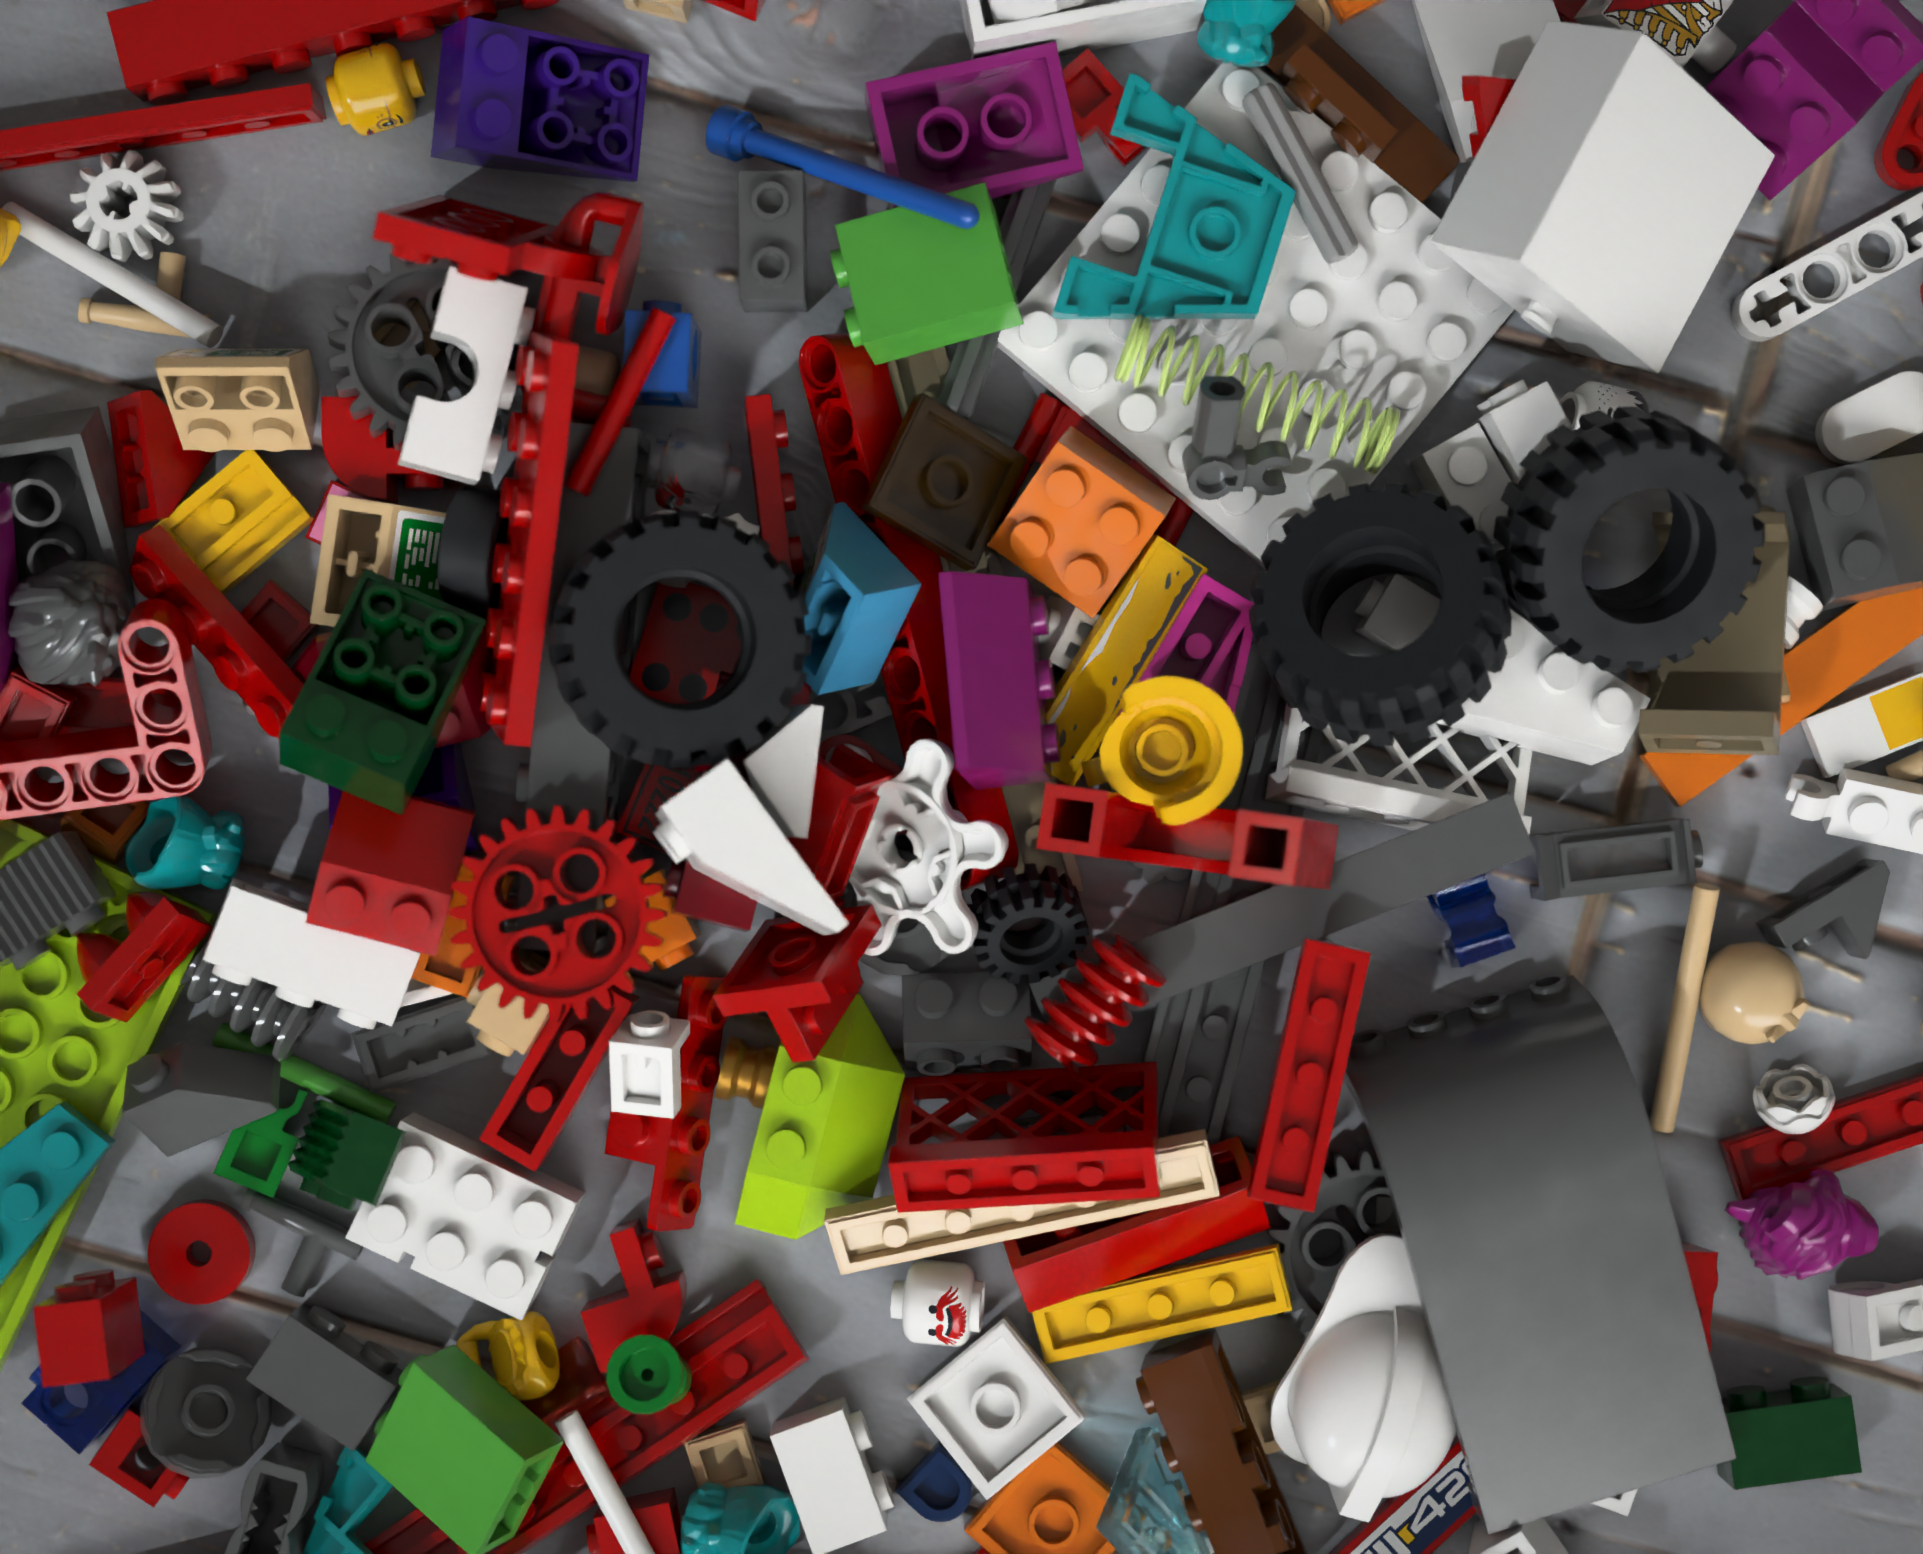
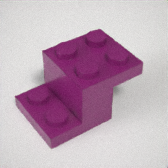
M1794 0L1704 88L1775 155L1758 186L1759 191L1769 201L1852 129L1891 86L1923 59V25L1899 0Z

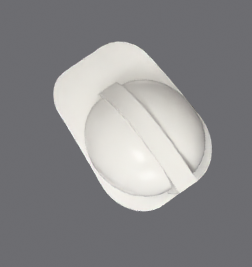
M1387 1233L1370 1236L1347 1256L1337 1273L1330 1293L1311 1332L1277 1386L1270 1407V1424L1273 1436L1282 1451L1294 1460L1308 1464L1320 1478L1328 1482L1340 1515L1368 1523L1382 1498L1403 1495L1424 1483L1443 1462L1456 1435L1454 1420L1402 1236Z

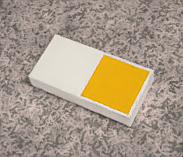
M1923 672L1914 673L1813 713L1801 721L1822 778H1830L1840 774L1842 767L1852 769L1923 741Z

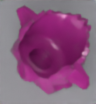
M1823 1169L1810 1171L1809 1176L1812 1177L1804 1182H1791L1782 1188L1775 1186L1760 1190L1755 1189L1749 1195V1199L1727 1203L1724 1211L1739 1220L1738 1224L1742 1227L1739 1231V1236L1745 1240L1744 1246L1750 1251L1751 1259L1755 1260L1754 1266L1756 1268L1762 1269L1766 1275L1779 1274L1786 1279L1788 1276H1796L1797 1280H1802L1832 1270L1836 1265L1844 1261L1846 1257L1862 1256L1874 1251L1879 1238V1227L1875 1219L1860 1201L1843 1194L1839 1178L1832 1171Z

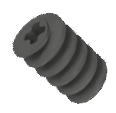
M206 943L190 964L181 981V986L190 981L187 992L188 1000L192 1003H200L212 995L208 1008L209 1014L212 1017L220 1018L233 1009L229 1024L231 1030L236 1033L242 1032L255 1023L251 1036L252 1044L256 1047H262L276 1038L272 1056L278 1062L286 1060L310 1033L325 1010L326 1004L318 1009L299 1006L275 995L277 986L252 978L250 985L245 986L214 975L212 970L215 964L203 960L207 946Z

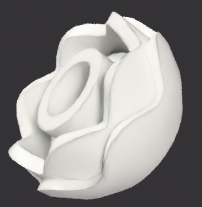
M1797 1064L1787 1070L1771 1069L1767 1071L1762 1077L1760 1085L1754 1088L1753 1101L1758 1115L1770 1127L1787 1134H1803L1816 1129L1829 1117L1835 1103V1094L1832 1084L1826 1075L1818 1073L1809 1065Z

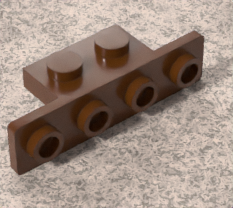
M1294 5L1289 15L1271 33L1272 39L1275 42L1273 55L1269 63L1263 66L1284 85V92L1297 107L1308 114H1316L1332 128L1330 133L1343 150L1355 158H1359L1363 154L1423 203L1456 168L1457 163L1460 162L1459 157L1298 6Z

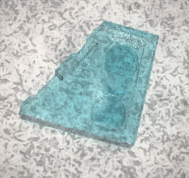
M1155 1426L1136 1429L1096 1525L1097 1530L1120 1554H1210L1202 1532L1197 1533L1189 1519L1184 1502L1186 1493L1180 1479L1168 1481L1155 1450L1161 1446V1432Z

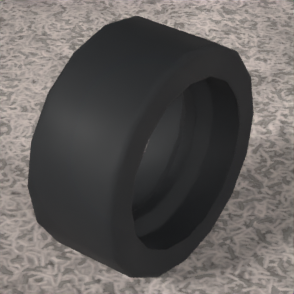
M465 486L455 494L448 507L438 550L437 574L439 591L443 601L457 608L488 612L489 608L498 609L501 583H496L492 580V563L496 544H506L509 518L500 516L501 491Z

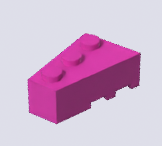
M1206 574L1200 575L1137 682L1162 676H1177L1191 679L1213 690L1235 714L1253 638L1249 610L1254 603ZM1122 707L1118 712L1117 716L1115 717V719L1122 713Z

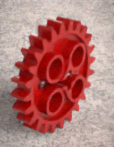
M564 805L554 806L550 824H545L537 808L527 809V829L524 830L511 818H504L501 820V826L505 840L500 842L489 834H482L479 837V841L488 855L484 859L470 855L464 856L462 859L463 864L475 874L472 881L461 880L454 881L451 884V888L467 897L466 905L447 910L448 916L466 920L467 928L450 938L451 943L471 944L474 951L460 964L461 968L469 969L482 965L486 973L480 979L477 989L481 992L497 983L502 986L503 990L498 1004L502 1009L515 1001L518 996L523 998V1012L526 1019L534 1017L541 1004H547L552 1023H558L562 1020L566 1004L570 1003L579 1019H586L590 1013L589 998L593 996L606 1010L612 1008L615 1002L611 986L616 985L621 990L632 993L637 986L628 970L632 967L640 971L649 972L654 966L649 958L641 952L643 946L656 947L663 945L664 942L661 936L648 930L649 922H655L668 917V911L649 906V897L665 889L663 883H645L642 877L654 865V859L648 858L634 862L629 855L635 849L639 839L636 836H632L619 844L612 839L617 827V821L614 819H609L598 831L592 829L593 817L591 809H583L577 816L574 824H569ZM577 854L590 856L599 868L597 884L590 891L582 892L575 889L566 878L567 864ZM513 870L525 873L531 879L534 886L532 900L524 908L510 905L502 894L503 880ZM605 894H612L616 898V902L612 907L568 918L564 921L565 931H560L557 922H547L509 933L503 932L501 929V923L504 920L550 908L552 906L551 895H556L560 905H567ZM600 919L612 926L616 942L613 950L608 955L598 956L586 949L582 941V932L589 920ZM525 936H536L547 943L550 949V961L544 971L533 972L521 964L518 958V947Z

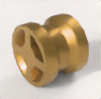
M730 1036L723 1057L715 1098L729 1101L735 1096L748 1099L753 1107L763 1109L779 1047L767 1044L761 1049L748 1047L742 1038Z

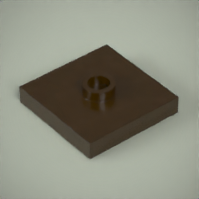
M921 393L913 397L860 508L966 572L977 568L1028 458L930 396Z

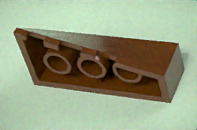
M1216 1328L1146 1354L1140 1370L1142 1376L1136 1378L1137 1390L1146 1412L1149 1415L1157 1412L1166 1432V1435L1160 1437L1165 1460L1173 1474L1182 1471L1191 1493L1184 1496L1189 1519L1197 1533L1206 1530L1215 1552L1212 1554H1308L1268 1455L1264 1452L1242 1397L1243 1394Z

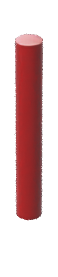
M652 308L564 486L583 496L589 497L677 320L673 316L657 308Z

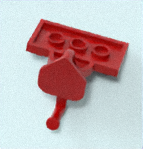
M596 192L582 197L566 213L560 223L555 226L455 198L437 195L379 211L372 239L392 244L391 255L404 260L423 264H431L432 257L457 261V272L459 274L479 280L496 282L498 275L510 276L511 272L515 270H527L543 274L544 277L532 331L557 334L570 341L573 336L582 292L601 297L596 319V333L608 336L620 328L625 317V311L629 305L641 251L644 202L612 193ZM596 220L622 227L611 256L603 254L601 250L591 246ZM521 386L522 394H524V386ZM574 388L571 417L595 423L609 395ZM632 410L623 426L625 428L631 427Z

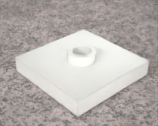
M1007 1316L907 1398L986 1500L1087 1417Z

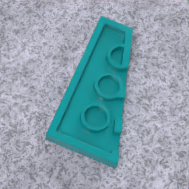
M66 1101L55 1106L0 1149V1287L116 1142V1140Z

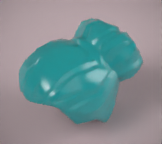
M1207 0L1203 9L1205 21L1198 32L1197 43L1200 49L1209 57L1221 60L1224 64L1232 63L1234 66L1251 68L1267 65L1273 55L1275 45L1271 33L1289 15L1297 0Z
M185 795L153 800L149 804L144 824L126 844L125 864L137 884L150 889H178L183 886H194L201 883L208 888L222 890L232 882L233 878H236L239 872V865L243 860L242 853L245 849L246 841L244 819L237 813L224 810L211 815Z
M706 1482L694 1491L688 1499L680 1530L682 1554H785L797 1541L801 1532V1520L793 1498L788 1492L775 1486L752 1485L736 1486L727 1489L719 1483Z

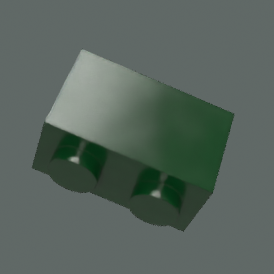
M1817 1376L1793 1379L1789 1382L1790 1389L1766 1392V1388L1759 1385H1744L1728 1389L1726 1391L1727 1398L1721 1399L1736 1459L1717 1464L1718 1475L1734 1490L1861 1473L1852 1396L1835 1384L1829 1383L1828 1378Z

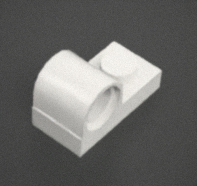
M1923 1278L1897 1284L1878 1281H1850L1836 1283L1827 1287L1833 1351L1836 1354L1875 1361L1923 1350Z

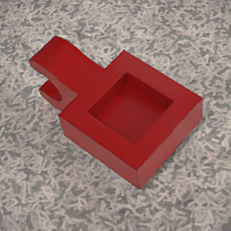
M1087 48L1062 70L1077 139L1080 143H1083L1096 131L1112 155L1121 165L1126 167L1144 151V148L1140 144L1110 135L1124 88Z

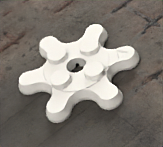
M927 738L912 744L907 752L906 763L902 772L896 778H892L881 785L877 791L880 799L849 878V882L857 894V906L872 904L882 924L864 954L869 956L880 955L889 949L896 937L900 921L905 918L917 919L923 923L930 931L937 946L949 954H958L969 949L978 933V921L962 897L960 887L962 874L965 870L971 868L985 870L995 867L1002 861L1008 848V837L1001 826L985 820L968 822L960 811L952 809L947 798V783L954 768V756L951 749L940 741ZM844 744L873 762L864 749L852 744ZM835 747L827 754V762H830ZM908 830L906 835L913 845V854L918 856L915 860L907 862L899 856L898 849L894 843L897 831Z

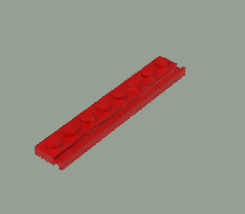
M756 1279L667 1340L676 1349L680 1357L688 1363L691 1369V1387L682 1400L668 1405L665 1409L653 1414H634L619 1406L612 1398L605 1381L547 1420L545 1424L562 1438L554 1422L562 1416L578 1410L620 1488L801 1366L810 1358L779 1307L774 1304L766 1291L767 1288L763 1281ZM563 1442L515 1536L484 1554H522L597 1503L565 1442ZM418 1508L364 1544L373 1554H468Z

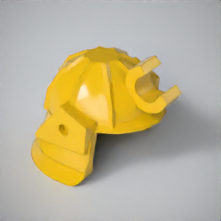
M1162 676L1130 685L1121 694L1122 698L1119 700L1123 711L1108 727L1100 747V757L1081 762L1088 788L1108 782L1113 790L1130 801L1154 806L1157 818H1161L1163 823L1169 825L1183 824L1204 816L1226 798L1240 772L1243 743L1240 728L1233 712L1226 702L1213 690L1191 679L1177 676Z

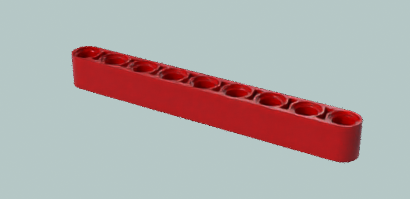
M849 332L810 336L804 341L800 349L799 368L835 503L845 502L921 583L918 593L881 668L905 763L910 746L921 739L931 738L945 743L951 749L954 756V768L947 783V798L952 809L960 811L968 822L985 820L998 824L1003 828L1008 837V848L1002 861L995 867L985 870L977 868L965 870L961 877V891L983 885V880L991 874L997 880L1003 879L1005 877L1002 869L1013 866L1015 870L1019 855L1002 787L975 790L956 770L938 574L943 572L939 555L860 508L902 422L887 362L875 365L864 345L859 347L853 346Z

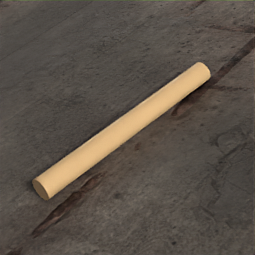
M1694 883L1649 1120L1651 1129L1658 1132L1671 1133L1674 1132L1720 892V888L1712 884Z

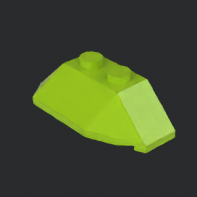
M860 993L856 994L815 1060L792 1063L782 1041L780 1042L746 1171L735 1220L736 1225L797 1240L825 1224V1209L873 1198L905 1072Z

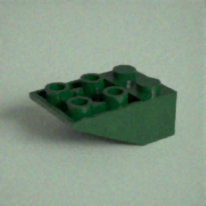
M365 569L279 731V763L403 815L431 758L483 634L487 620Z

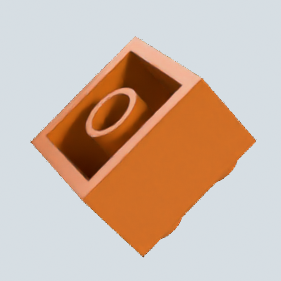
M1070 426L1057 441L987 545L1094 619L1163 521L1176 498Z

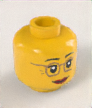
M380 43L340 55L334 62V74L325 78L329 99L338 122L341 126L350 124L358 134L363 136L373 135L412 123L417 117L416 98L427 95L423 76L416 59L403 60L398 49L389 43Z

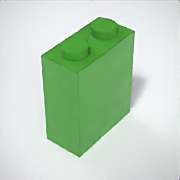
M985 182L945 193L970 202L978 208L980 213L979 221L970 229H963L900 206L835 225L840 248L830 251L831 261L839 287H850L854 307L844 310L847 329L853 346L859 347L864 345L875 365L1024 324L995 206Z
M451 1345L429 1356L425 1354L417 1356L405 1367L399 1377L398 1383L401 1388L392 1407L381 1416L375 1426L374 1432L377 1434V1437L365 1461L468 1554H484L515 1536L564 1440L456 1345Z

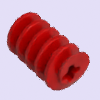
M1115 933L1117 941L1113 945L1097 938L1092 940L1091 944L1100 958L1097 964L1081 958H1077L1074 961L1083 977V981L1080 984L1063 977L1057 981L1067 998L1063 1004L1045 996L1040 1001L1050 1017L1047 1023L1029 1016L1024 1020L1029 1031L1040 1046L1063 1066L1078 1075L1082 1073L1076 1062L1093 1066L1099 1061V1054L1092 1042L1108 1047L1116 1041L1115 1033L1108 1022L1122 1027L1129 1026L1132 1022V1015L1125 1002L1138 1007H1145L1149 1003V996L1141 982L1157 988L1162 987L1166 983L1165 975L1150 959L1125 938Z

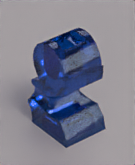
M1485 873L1426 896L1440 921L1447 924L1451 933L1449 939L1444 941L1451 968H1461L1516 948L1506 921L1497 915L1494 907L1496 897L1489 888Z

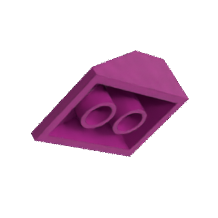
M1056 41L865 82V105L881 172L944 194L985 182L991 198L994 199L1084 170ZM887 202L889 209L899 207L895 204Z

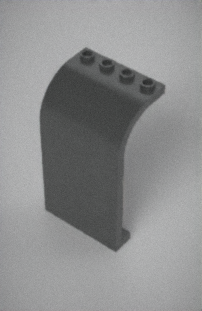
M1550 974L1530 982L1529 989L1505 996L1503 993L1495 992L1477 996L1468 1002L1467 1008L1444 1014L1440 1011H1430L1418 1014L1407 1021V1026L1383 1033L1381 1030H1367L1354 1034L1343 1081L1360 1110L1388 1186L1471 1481L1467 1483L1471 1501L1488 1535L1736 1459L1647 1112L1620 1042L1605 1013L1591 993L1573 975L1566 977L1563 974Z

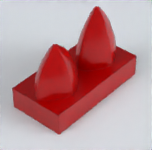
M142 891L127 895L126 922L130 935L123 943L100 933L77 934V959L82 977L86 983L76 994L91 1011L127 1023L213 928L197 910L155 892Z

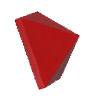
M139 390L107 402L124 527L134 528L169 518L216 452L183 450L169 407L151 390Z

